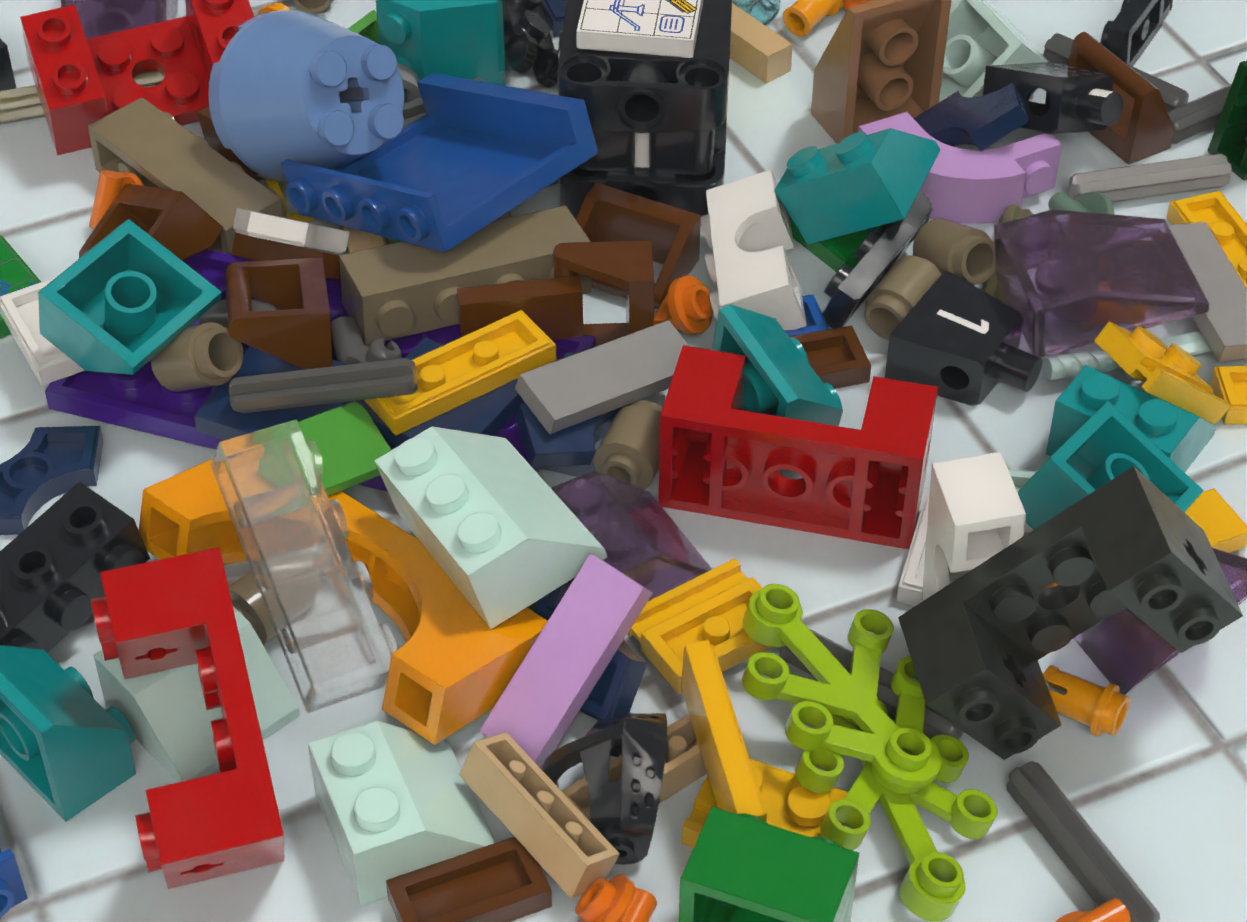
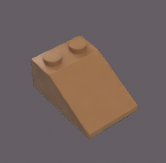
M875 0L847 9L814 69L811 114L836 144L849 135L857 133L859 126L904 112H908L912 118H915L939 103L951 0Z

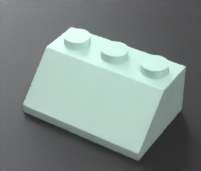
M431 426L374 460L398 515L490 629L575 578L590 553L602 560L607 558L604 547L506 438Z

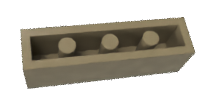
M143 97L88 125L97 171L131 172L140 178L144 186L181 191L224 227L212 246L207 248L209 250L226 254L232 253L236 233L235 229H233L237 208L273 216H286L284 203L273 189L265 188L246 174L238 163L227 160L212 149L204 138L193 135L178 124L171 114L162 112Z
M564 205L493 221L445 253L406 242H397L339 255L342 304L349 317L355 319L358 323L363 343L366 346L378 338L388 341L459 324L457 288L554 278V247L560 243L591 241L567 206ZM578 274L583 294L592 293V278Z

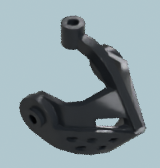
M628 713L626 716L615 719L599 720L585 737L558 748L545 759L541 766V770L559 788L558 780L561 775L569 768L582 763L590 795L591 823L620 853L615 864H634L643 860L648 854L657 817L667 743V717L665 713ZM622 754L621 777L618 780H609L610 756L618 757Z

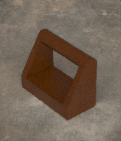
M1087 32L1078 34L1071 45L1068 65L1110 73L1114 80L1112 91L1119 93L1123 99V112L1116 124L1107 126L1105 130L1089 132L1127 164L1170 149L1174 128L1160 90Z
M597 182L586 195L576 221L591 242L651 240L653 261L663 264L656 284L654 283V308L659 309L671 283L679 277L689 275L699 261L701 215ZM592 278V288L626 298L625 289Z
M126 183L81 247L79 258L127 219L134 222L182 261L211 247L224 227L181 191Z
M651 240L560 243L554 247V278L578 276V274L626 290V323L583 324V334L595 336L596 346L654 326V270Z
M323 257L235 262L228 265L225 270L227 323L229 335L233 339L303 369L333 366L330 309ZM251 297L272 304L281 310L252 312Z

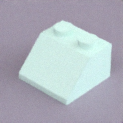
M953 0L950 8L939 102L957 91L962 96L968 98L983 96L986 66L1046 63L1049 61L999 10L986 0Z
M233 607L262 739L264 740L298 718L300 711L251 623ZM103 650L93 655L106 709L113 706L122 713L131 726L135 739L177 782L208 776L219 770L210 721L223 719L221 708L206 710L197 663L124 679L119 658L105 661Z
M378 720L308 742L315 795L361 906L388 897L386 880L495 843L469 785L459 775L461 768L449 742L442 740L433 745L414 731Z

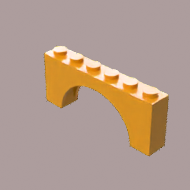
M259 439L143 489L139 532L147 551L158 559L220 547L223 564L241 561L261 563L271 555L282 556L288 551H294L303 556L318 575L337 581L355 590L382 609L397 625L406 640V643L391 655L382 710L433 745L494 708L548 620L526 607L490 629L422 543L411 534L342 491L299 507L258 478L256 474L261 442Z

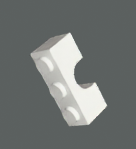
M772 170L706 190L708 214L701 216V225L710 249H713V252L705 254V261L714 287L718 288V291L710 293V302L716 321L719 309L731 304L776 318L784 331L796 330L806 327L807 324L801 286L786 254V250L794 248L790 217L774 191L777 182Z
M1001 452L971 457L964 456L953 460L932 463L922 601L1023 537L1026 513Z

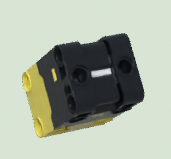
M567 0L563 30H560L558 95L584 100L598 154L560 178V205H566L576 219L586 195L597 182L701 216L707 215L706 190L724 185L732 0L703 1L693 58L577 48L576 31L584 0Z

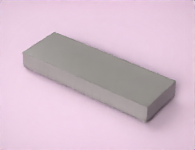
M1207 223L1153 226L1148 243L1218 362L1247 359V288Z
M668 320L519 375L515 390L546 431L552 434L669 389L682 345L689 346V344Z

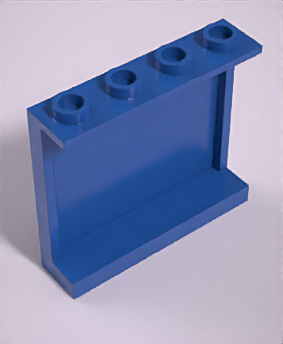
M431 73L417 82L426 114L402 128L395 138L388 139L381 147L334 170L289 159L281 162V166L288 183L286 186L287 196L299 215L445 253L598 154V149L586 105L582 99Z

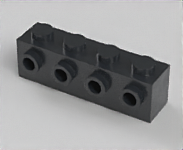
M79 481L0 551V645L41 649L48 653L71 631L81 627L93 612L90 599L105 596L100 572L146 563L150 559L135 520Z

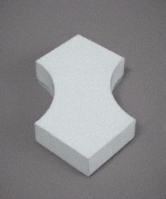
M239 208L236 209L233 224L235 232L247 236L343 254V251L346 252L350 233L349 231Z

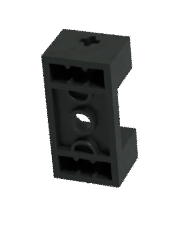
M1132 466L905 612L898 619L926 705L1005 760L1015 753L1030 749L1036 744L1038 739L1062 726L1038 660L1050 652L1065 647L1071 639L1100 621L1128 608L1179 652L1183 653L1194 645L1209 641L1222 628L1241 618L1243 614L1205 531L1141 472ZM1053 583L1058 584V585L1055 586V587L1046 588L1047 586H1049V585H1051V584H1053Z

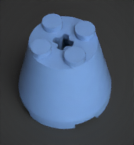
M288 10L257 15L237 27L239 31L228 43L220 61L213 63L209 80L208 98L215 131L225 149H231L247 167L258 173L257 176L264 179L287 182L281 166V162L286 159L334 170L381 147L388 139L395 138L403 128L404 86L397 67L396 56L391 48L378 44L315 14Z

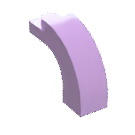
M908 112L871 122L858 128V132H865L866 135L892 128L936 141L941 151L920 189V192L922 194L925 193V196L930 198L929 201L932 203L931 208L933 209L929 215L930 219L943 218L966 224L998 222L1000 217L1004 215L1007 206L1017 204L1021 209L1023 198L1055 188L1062 144L1052 133L1047 132L1003 147L980 151L953 147L934 139L924 131Z

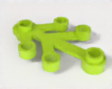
M769 584L756 591L751 596L743 617V627L748 636L764 646H787L818 680L815 681L789 674L787 663L773 653L759 652L749 658L742 677V685L748 694L759 700L770 701L779 699L796 704L792 708L785 726V734L788 740L794 746L803 750L814 751L824 749L871 762V770L875 779L883 787L895 793L913 794L931 784L940 771L942 757L936 744L923 734L926 702L920 684L917 682L918 678L911 656H906L899 661L891 679V688L898 696L895 721L893 722L876 703L881 654L886 650L894 632V625L891 619L884 613L874 609H864L856 613L847 635L848 642L853 647L849 673L801 621L803 610L799 597L792 589L781 584ZM760 674L767 675V676H769L771 679L765 678V677L761 676ZM832 714L853 719L862 731L834 725ZM803 723L810 724L816 729L809 728L805 726Z
M877 697L876 703L889 716L885 704ZM832 714L834 725L862 731L853 719ZM936 735L931 740L936 744L943 758L940 771L935 780L942 783L955 782L960 777L969 760L968 749L960 740L953 736ZM824 749L804 750L795 768V776L798 782L812 792L827 793L831 791L844 769V755ZM861 760L864 768L845 799L837 800L830 805L820 826L822 836L834 841L843 848L849 850L857 849L871 825L869 815L877 801L880 800L910 864L899 887V894L903 904L911 913L921 919L933 922L948 919L965 893L964 873L962 867L954 858L937 852L915 804L949 822L951 827L961 836L969 839H980L986 836L997 817L998 809L995 802L987 794L974 789L963 790L957 796L934 782L913 794L895 793L883 787L875 779L871 770V762ZM815 766H818V767L824 769L825 771L820 770V769L816 768ZM840 822L849 825L851 828L843 826Z

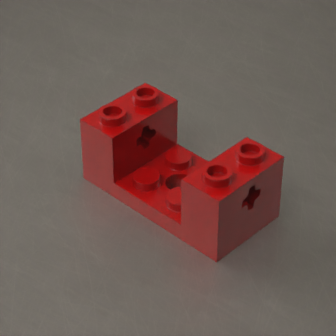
M185 0L186 16L88 39H86L75 4L21 16L20 20L29 67L57 156L91 148L88 125L142 97L162 112L171 114L181 126L198 122L197 112L209 106V80L213 63L220 61L228 43L239 31L237 27L254 17L249 0ZM148 70L159 72L164 77L160 84L153 87L141 86L134 81V78L139 73Z
M682 345L660 415L658 506L910 549L927 472L938 392L937 386L873 376L862 428L858 430L744 411L743 394L746 355ZM778 470H791L803 478H786L780 475Z
M220 547L100 572L105 596L90 600L105 661L119 658L124 679L197 663L206 710L221 708L223 719L210 721L220 773L145 790L150 812L135 815L148 872L163 870L167 887L171 889L283 862L284 833Z

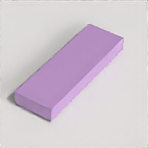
M590 553L479 732L487 738L507 732L541 768L545 759L554 752L653 592L601 558Z

